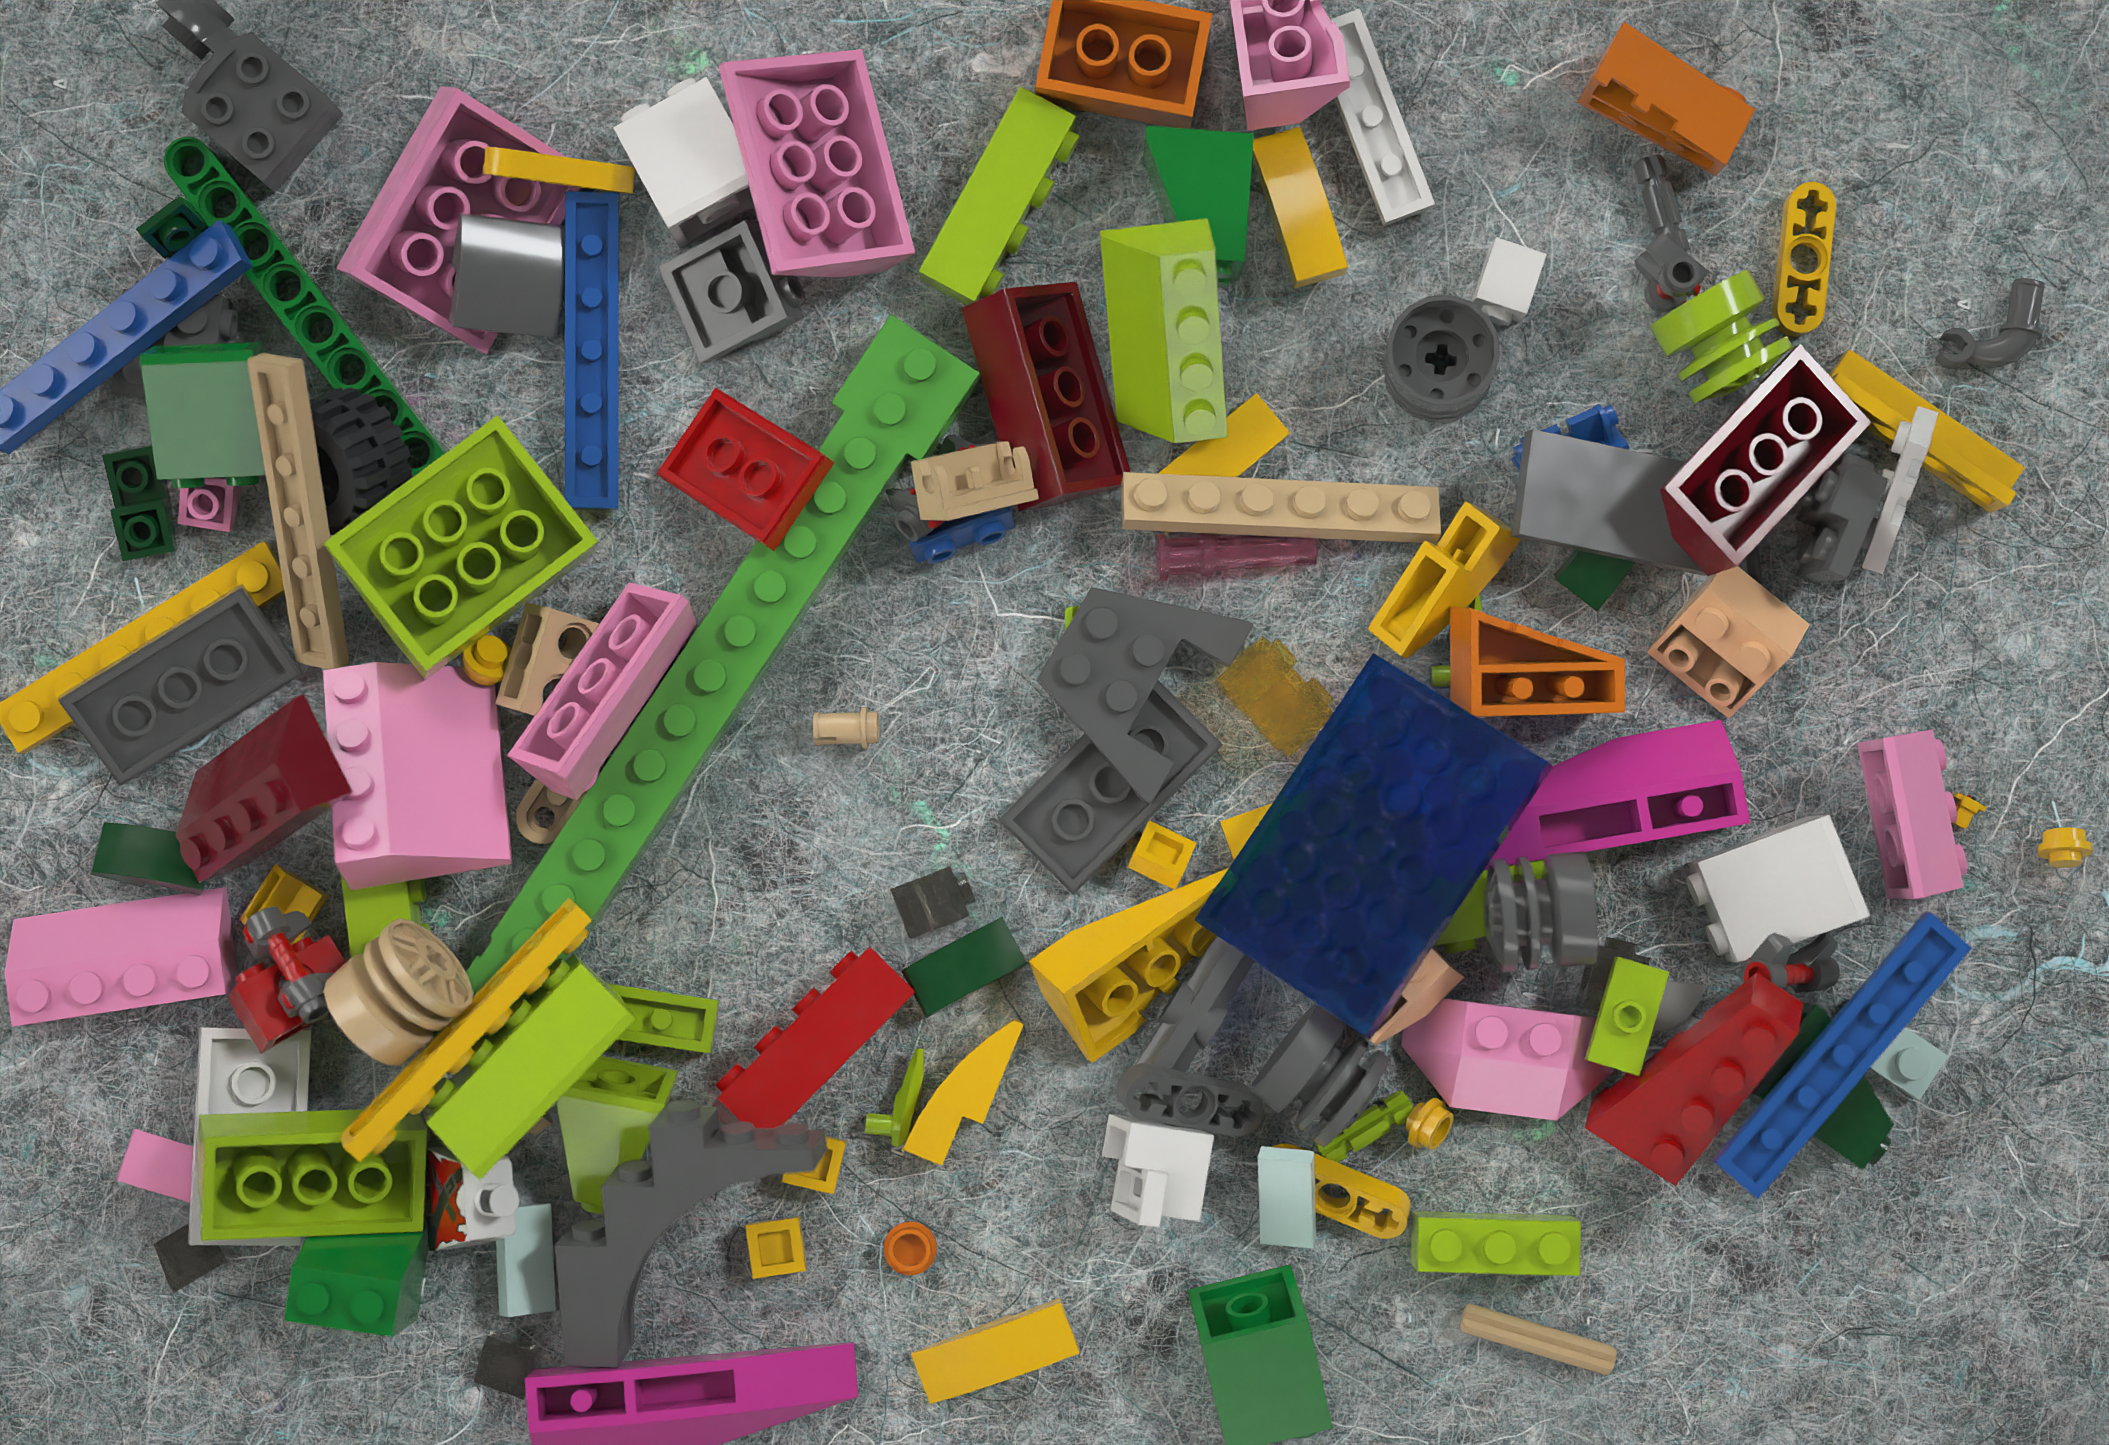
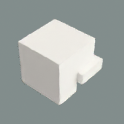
M1109 1114L1102 1156L1119 1159L1111 1211L1138 1225L1160 1228L1162 1216L1200 1222L1214 1135L1202 1130Z

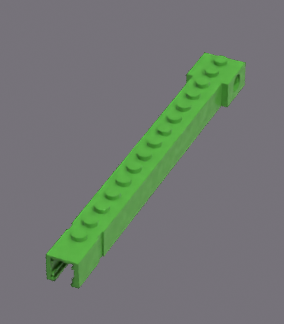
M890 314L831 402L835 411L842 416L818 451L834 462L833 466L775 551L756 541L596 778V782L588 790L490 935V938L493 940L482 955H477L467 969L466 973L472 986L473 996L568 897L592 919L585 927L589 933L580 946L572 953L565 955L561 952L551 964L558 959L566 961L573 953L577 955L887 495L886 489H890L909 461L931 457L980 385L981 379L978 371ZM523 992L513 1004L521 998L527 1001L535 992L530 995ZM433 1030L432 1039L439 1033V1031ZM485 1032L478 1040L486 1038L489 1041L495 1033L489 1035Z

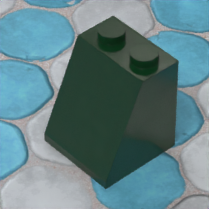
M1803 1003L1799 1033L1748 1095L1747 1098L1759 1106L1831 1022L1824 1009L1816 1004ZM1863 1076L1808 1141L1835 1160L1864 1170L1868 1163L1871 1165L1876 1164L1887 1151L1891 1143V1139L1887 1135L1894 1124L1866 1077Z

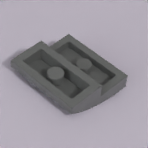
M459 213L451 264L456 269L449 323L453 327L557 338L564 280L565 228L560 225Z

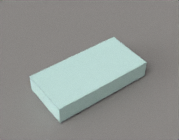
M1261 1146L1258 1155L1260 1244L1313 1249L1316 1239L1314 1151Z
M551 1203L518 1205L515 1211L516 1230L514 1235L496 1240L499 1316L503 1317L556 1311Z

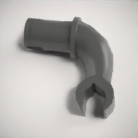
M2029 278L2015 279L2012 284L2006 323L2000 325L1999 336L1989 340H1974L1972 334L1960 327L1951 328L1944 331L1939 340L1954 342L1962 351L1959 354L1940 352L1936 361L1947 369H1957L1966 362L1992 367H2000L2017 362L2032 349L2037 339L2042 338L2043 330L2038 325L2045 283Z

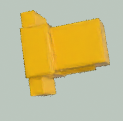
M1954 792L1953 798L1958 800L1956 803L1957 820L1952 824L1962 829H1967L1974 813L1978 811L1984 812L1987 807L1977 802L1975 797H1971V795L1965 796L1959 792Z

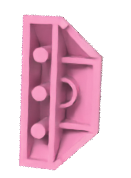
M1443 998L1427 1016L1402 1030L1400 1046L1414 1061L1448 1106L1453 1108L1557 1121L1613 1073V1068L1585 1060L1597 1017Z

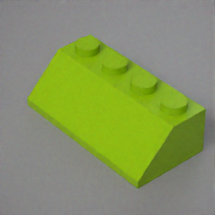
M1208 218L1099 231L1117 422L1172 443L1227 438L1216 258Z
M574 953L566 961L558 959L548 967L551 972L542 986L527 1001L521 998L510 1007L512 1014L506 1023L489 1041L486 1038H481L471 1047L474 1053L470 1060L451 1080L444 1077L432 1087L436 1091L435 1095L421 1110L426 1124L479 1180L499 1162L636 1019L620 995Z
M365 1109L199 1114L198 1188L201 1241L423 1231L427 1128L420 1112L416 1115L408 1112L394 1127L397 1133L391 1143L376 1156L370 1152L361 1162L344 1149L340 1135Z

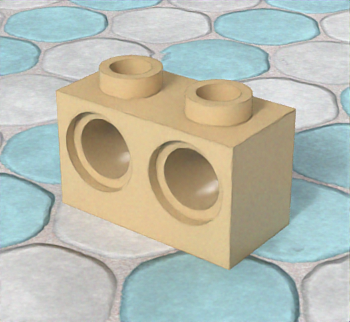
M526 602L495 704L535 716L544 704L543 690L546 684L550 681L552 692L599 623L553 608ZM565 630L567 634L566 644L559 651V637Z

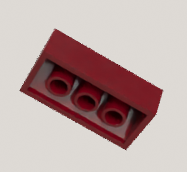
M1077 281L1004 288L961 308L998 440L1009 442L1012 455L1014 448L1023 446L1029 457L1033 485L1038 491L1039 499L1017 504L1019 512L1056 506L1120 488L1123 473L1131 471ZM1012 456V462H1013V466H1014V468H1015V462H1014V459H1013V456Z
M1801 344L1795 346L1660 488L1672 538L1707 576L1737 567L1871 423Z
M305 694L294 697L196 771L176 837L181 845L180 850L183 860L193 870L199 883L253 862L352 793Z

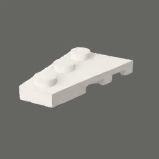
M1917 406L1912 423L1901 420L1891 452L1900 454L1895 471L1884 469L1882 476L1889 480L1880 500L1884 503L1878 519H1872L1861 548L1867 549L1862 568L1880 574L1884 572L1906 510L1907 501L1911 498L1922 462H1924L1938 412Z

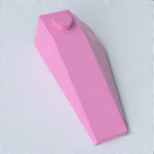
M1230 0L1247 131L1301 123L1350 87L1343 35L1336 23H1332L1321 4V0Z

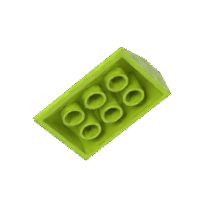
M498 415L324 542V546L389 636L424 680L428 679L522 608L526 602H530L591 556L598 544L595 536Z

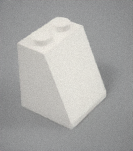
M707 77L698 82L694 78H690L676 84L667 92L668 98L652 107L644 103L630 109L621 116L622 123L613 127L679 248L755 208L734 125Z
M1829 814L1800 818L1688 863L1692 875L1686 877L1689 891L1697 906L1705 905L1712 923L1706 926L1709 941L1718 956L1724 954L1727 962L1738 963L1747 960L1772 933L1788 937L1792 943H1796L1870 916Z

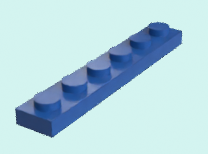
M565 191V500L573 510H618L619 192Z
M221 220L216 221L187 246L180 249L1 388L0 451L11 454L253 266L231 226Z
M1924 912L1719 1151L1712 1162L1751 1196L1758 1199L1970 952L1972 947L1931 912Z

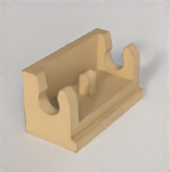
M999 441L911 461L921 520H953L1039 499L1038 491L1033 485L1030 461L1023 446L1014 448L1012 455L1008 441ZM1012 456L1015 462V468L1013 466Z

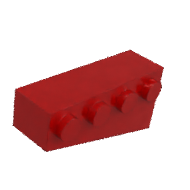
M870 946L859 957L851 950L829 972L836 980L822 994L814 987L792 1008V1011L798 1018L784 1032L775 1025L753 1047L760 1054L754 1062L746 1069L737 1063L720 1079L715 1086L722 1093L716 1098L711 1107H718L719 1120L724 1125L733 1122H749L754 1125V1128L775 1129L785 1124L915 991Z
M1758 973L1706 1011L1700 1021L1685 1032L1681 1030L1666 1041L1663 1049L1643 1062L1640 1076L1626 1072L1625 1077L1610 1089L1606 1087L1592 1097L1585 1129L1676 1186L1799 1033L1803 1002Z

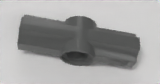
M1216 935L1213 942L1210 943L1200 958L1187 982L1183 981L1168 1002L1158 1020L1161 1024L1135 1065L1148 1064L1186 1072L1199 1049L1204 1050L1217 1032L1229 1009L1226 1006L1256 960Z

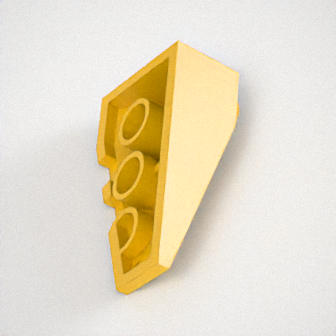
M1229 868L1176 890L1075 929L1029 960L1043 997L1086 1059L1091 1063L1133 1035L1146 1021L1141 1013L1162 991L1168 996L1177 987L1179 982L1174 977L1193 956L1201 957L1216 935L1221 938L1244 913L1246 906L1235 874Z

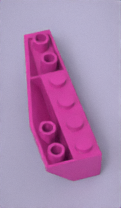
M1716 720L1614 738L1447 812L1442 816L1416 826L1424 876L1427 879L1487 869L1488 861L1491 859L1505 858L1508 865L1515 864L1517 857L1527 856L1529 861L1545 859V856L1548 854L1587 852L1750 823L1741 769L1722 721Z
M854 1342L622 1361L618 1368L586 1366L534 1369L525 1378L528 1426L532 1445H720L858 1397Z

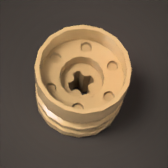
M398 918L387 925L378 937L366 944L364 955L358 954L326 980L324 995L327 1007L337 1025L357 1047L370 1057L386 1065L400 1066L432 1039L433 1030L440 1031L453 1021V1017L462 1013L472 1004L473 990L469 977L461 963L439 938L428 929L411 920Z

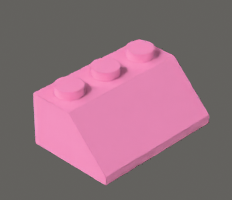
M1933 729L1857 743L1887 899H1918L1964 888L1962 876L1967 873L1966 856L1962 846L1955 844L1951 823H1955L1957 820L1956 804L1951 792H1945L1941 771L1946 770L1947 767L1946 753L1941 740H1935Z

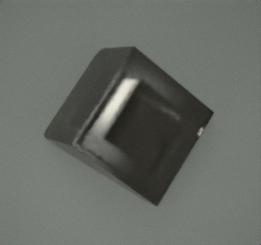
M189 1223L154 1244L166 1280L173 1293L184 1289L228 1262L219 1245H190L188 1243Z
M492 1330L487 1334L473 1382L524 1400L526 1397L525 1378L536 1368L542 1347Z

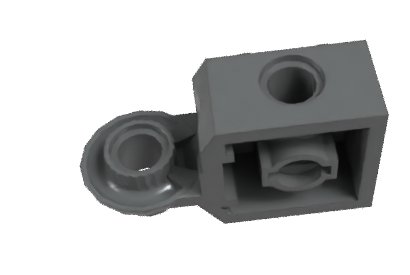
M157 1L156 4L170 16L162 25L166 31L200 60L209 51L214 54L197 73L191 85L185 91L181 113L276 193L344 114L333 101L252 32L238 36L229 29V26L235 19L216 1Z

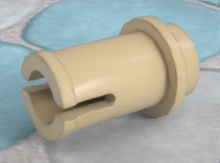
M861 707V712H814V745L862 744L863 749H868L869 744L879 743L880 741L879 713L869 712L868 707Z

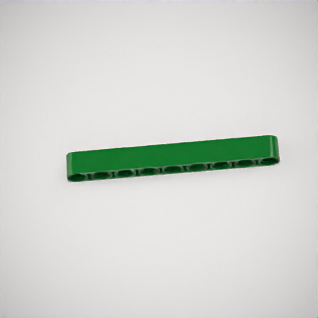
M189 136L174 140L166 148L164 167L170 178L208 227L218 220L231 226L246 255L248 246L254 239L258 237L268 238L269 247L267 252L259 259L250 260L253 267L246 271L245 274L334 389L342 388L345 390L349 387L358 389L361 395L367 393L376 399L378 407L385 402L393 401L396 403L398 414L393 424L399 425L403 433L401 438L404 445H407L408 449H410L417 443H427L430 448L428 462L420 468H413L412 478L448 451L220 157L197 138ZM194 155H203L204 166L202 170L194 176L186 177L184 175L186 161ZM226 196H235L237 205L234 212L228 217L217 218L215 212L217 203ZM290 278H299L301 289L296 298L290 301H281L279 298L281 285ZM322 319L332 320L333 332L328 340L322 343H313L311 330L316 322ZM362 360L366 370L364 377L354 385H346L343 381L344 368L352 361Z

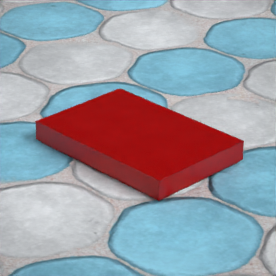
M715 387L656 475L761 544L775 551L834 462L821 452Z

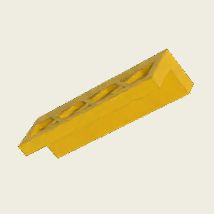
M1851 349L1844 352L1829 376L1871 421L1865 428L1866 430L1892 446L1901 420L1912 423L1917 406L1938 412L1930 445L1921 467L1989 513L2009 506L2017 494L2011 488L2025 469L2023 465Z

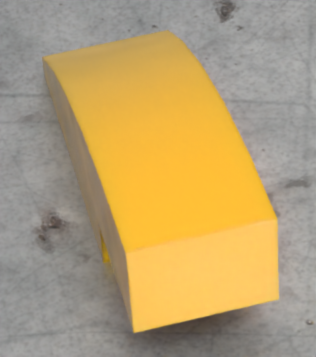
M1300 126L1254 139L1252 155L1278 243L1281 242L1294 289L1345 275L1348 264L1318 171Z
M1465 501L1437 545L1427 541L1423 542L1367 629L1401 657H1410L1450 624V606L1466 608L1481 593L1504 565L1521 539L1511 537L1512 529L1490 512Z
M1015 1018L986 1037L956 1065L938 1086L920 1113L902 1150L942 1166L962 1117L964 1116L983 1124L1023 1028V1021Z
M1059 1297L1013 1316L1011 1314L921 1348L911 1352V1356L929 1403L932 1404L1006 1381L1080 1353V1347L1062 1300Z

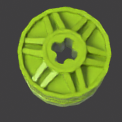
M1748 269L1729 277L1661 317L1649 327L1666 357L1689 349L1693 353L1695 359L1677 375L1681 382L1702 371L1704 372L1708 381L1688 393L1694 405L1707 399L1725 397L1769 372L1785 353L1794 348L1787 336L1766 347L1761 342L1760 338L1780 325L1777 318L1768 319L1754 325L1747 318L1765 300Z

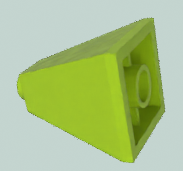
M600 1056L556 1101L574 1201L581 1202V1207L584 1210L604 1214L602 1185L618 1165L627 1161L641 1160L650 1141L649 1125L664 1106H667L677 1082L679 1070Z

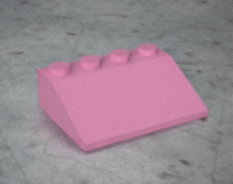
M862 49L723 62L718 66L772 275L842 278L879 273L889 270L915 254Z
M441 86L336 269L389 301L478 351L487 354L499 332L453 327L449 323L456 269L451 264L459 213L561 225L565 218V191L580 192L581 188L483 174L485 147L565 156L460 89Z
M372 662L323 670L327 741L352 790L351 794L332 806L335 864L350 889L356 890L512 864L499 707L495 704L497 685L486 686L472 681L466 675L464 667L443 666L426 680H424L412 664Z

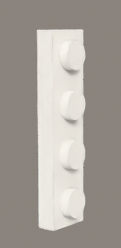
M1357 9L1330 19L1332 23H1336L1343 35L1350 78V87L1334 99L1383 226L1432 209L1435 202L1361 10Z

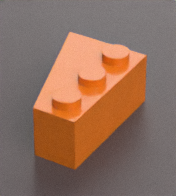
M1626 22L1622 23L1606 47L1577 103L1715 176L1726 166L1756 110L1745 103L1746 98L1741 93L1732 88L1720 86Z
M1450 606V713L1470 717L1625 713V659L1566 639L1554 637L1472 608Z

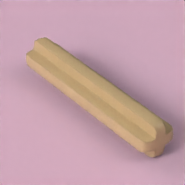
M1467 1304L1462 1312L1460 1329L1466 1334L1603 1375H1610L1614 1368L1617 1350L1611 1345L1474 1304Z

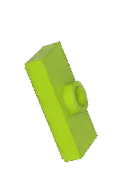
M1618 956L1614 957L1585 1060L1640 1076L1670 972Z

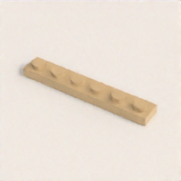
M261 353L247 359L295 659L298 663L328 670L342 668L350 662L334 558L324 546V542L330 539L303 360Z
M1124 472L1121 480L1122 529L1413 543L1427 541L1437 544L1441 535L1439 487Z

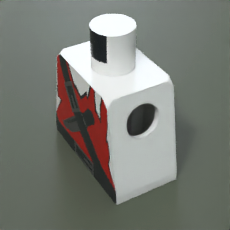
M447 1146L426 1148L425 1196L429 1251L482 1245L513 1236L516 1230L515 1211L519 1205V1194L513 1187L512 1163L509 1157L503 1156L479 1180Z

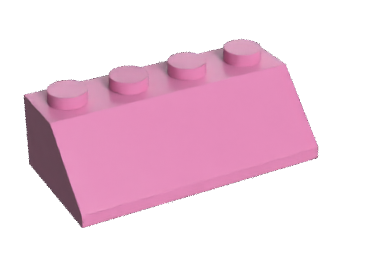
M629 582L507 756L552 792L578 800L581 794L590 789L596 782L599 768L611 751L619 746L629 731V725L642 706L648 703L659 687V682L672 663L677 660L688 644L690 637L697 629L698 624L689 601L679 594Z
M227 887L204 890L200 896L183 893L14 919L4 973L12 1027L231 994L234 986L238 985L235 978L239 973Z

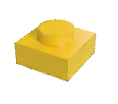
M1149 820L1127 868L1176 890L1196 846V842Z
M826 1136L827 1151L813 1172L785 1173L781 1182L834 1194L847 1140Z
M800 1216L753 1222L745 1225L753 1279L807 1270Z

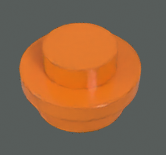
M915 1221L902 1222L894 1226L887 1234L883 1247L884 1256L888 1265L896 1272L909 1276L917 1275L926 1271L932 1265L937 1253V1242L932 1231L924 1224Z

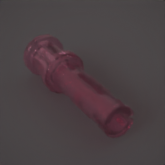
M1200 533L1198 537L1167 539L1164 534L1155 535V565L1158 582L1167 581L1169 576L1201 574L1203 579H1211L1212 576L1217 575L1218 571L1229 569L1317 565L1318 550L1316 538L1258 535L1216 538L1214 533Z

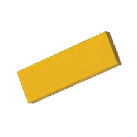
M1256 393L1226 417L1227 438L1197 441L1158 474L1239 477L1286 439L1290 432ZM1164 531L1167 535L1171 533L1170 531Z

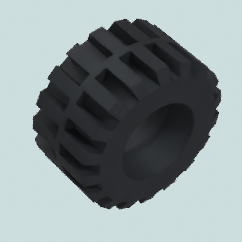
M350 387L345 390L342 388L334 389L309 400L330 535L337 534L412 478V467L407 462L410 453L408 446L404 445L401 436L403 433L399 425L393 424L389 411L384 406L379 408L375 398L367 393L361 395L358 389Z

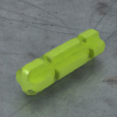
M1402 1090L1392 1093L1382 1099L1384 1101L1382 1106L1378 1107L1374 1104L1364 1110L1348 1129L1339 1133L1324 1148L1315 1142L1317 1150L1321 1156L1339 1163L1348 1157L1346 1152L1353 1149L1354 1152H1357L1392 1131L1390 1126L1394 1123L1399 1127L1407 1122L1414 1108L1411 1101Z

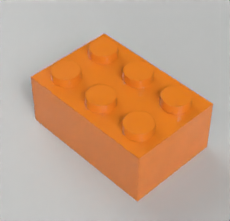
M1052 0L1035 85V94L1061 107L1165 127L1190 129L1213 13L1146 0Z

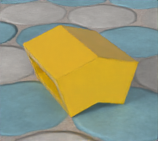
M275 863L239 920L245 925L247 920L258 911L277 906L282 914L293 911L304 913L312 924L330 895L304 878ZM307 930L300 934L290 944L292 945L301 940L307 932Z

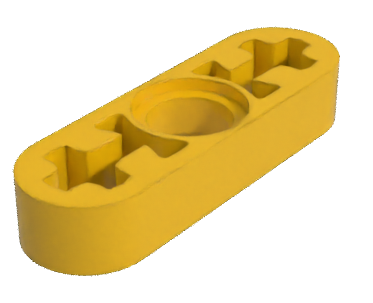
M485 147L483 174L625 194H633L636 171L635 167L497 147Z
M1806 182L1799 185L1788 195L1783 206L1772 318H1777L1780 323L1777 329L1791 337H1800L1810 333L1819 326L1825 314L1836 200L1832 191L1819 182ZM1808 195L1813 196L1814 205L1822 207V212H1818L1810 223V233L1821 232V237L1813 234L1793 235V230L1800 232L1805 227L1806 212L1805 210L1797 209V204L1802 203ZM1804 245L1815 251L1818 265L1814 272L1803 274L1792 267L1790 254L1794 247ZM1787 281L1795 285L1815 284V290L1807 288L1803 292L1802 307L1806 310H1811V316L1804 318L1800 325L1794 323L1795 317L1793 314L1786 313L1785 307L1795 303L1798 294V286L1788 288Z
M1287 1143L1272 1146L1274 1148L1305 1150ZM1314 1153L1316 1213L1378 1238L1390 1239L1404 1232L1407 1226L1411 1203L1403 1190ZM1326 1184H1338L1344 1187L1349 1195L1344 1198H1333L1328 1196L1321 1187ZM1359 1197L1364 1198L1362 1206L1357 1205ZM1383 1208L1390 1210L1387 1215L1380 1213Z

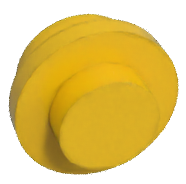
M492 635L483 636L462 652V662L466 675L472 681L481 685L490 686L503 680L512 648L498 637Z
M2065 827L2046 830L2042 833V843L2037 846V855L2040 858L2049 859V865L2057 868L2079 866L2082 864V858L2093 853L2092 843L2086 839V831L2080 828Z
M1432 1098L1426 1104L1420 1102L1413 1108L1406 1122L1410 1145L1417 1149L1426 1147L1429 1150H1435L1442 1144L1451 1129L1454 1118L1453 1113L1446 1110L1443 1101L1438 1098Z

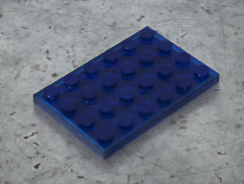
M1373 653L1194 920L1371 1040L1553 766L1544 758Z

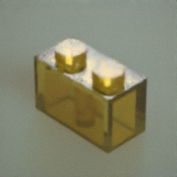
M1262 636L1213 683L1286 760L1336 715L1329 708L1334 699L1315 678L1312 677L1306 683L1292 668L1298 660L1280 640L1276 638L1270 644Z

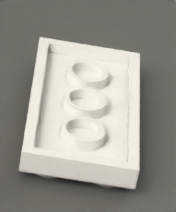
M200 1027L188 1237L190 1245L300 1246L301 1237L201 1241L198 1188L199 1114L307 1111L311 1030H303L261 1054L245 1028Z

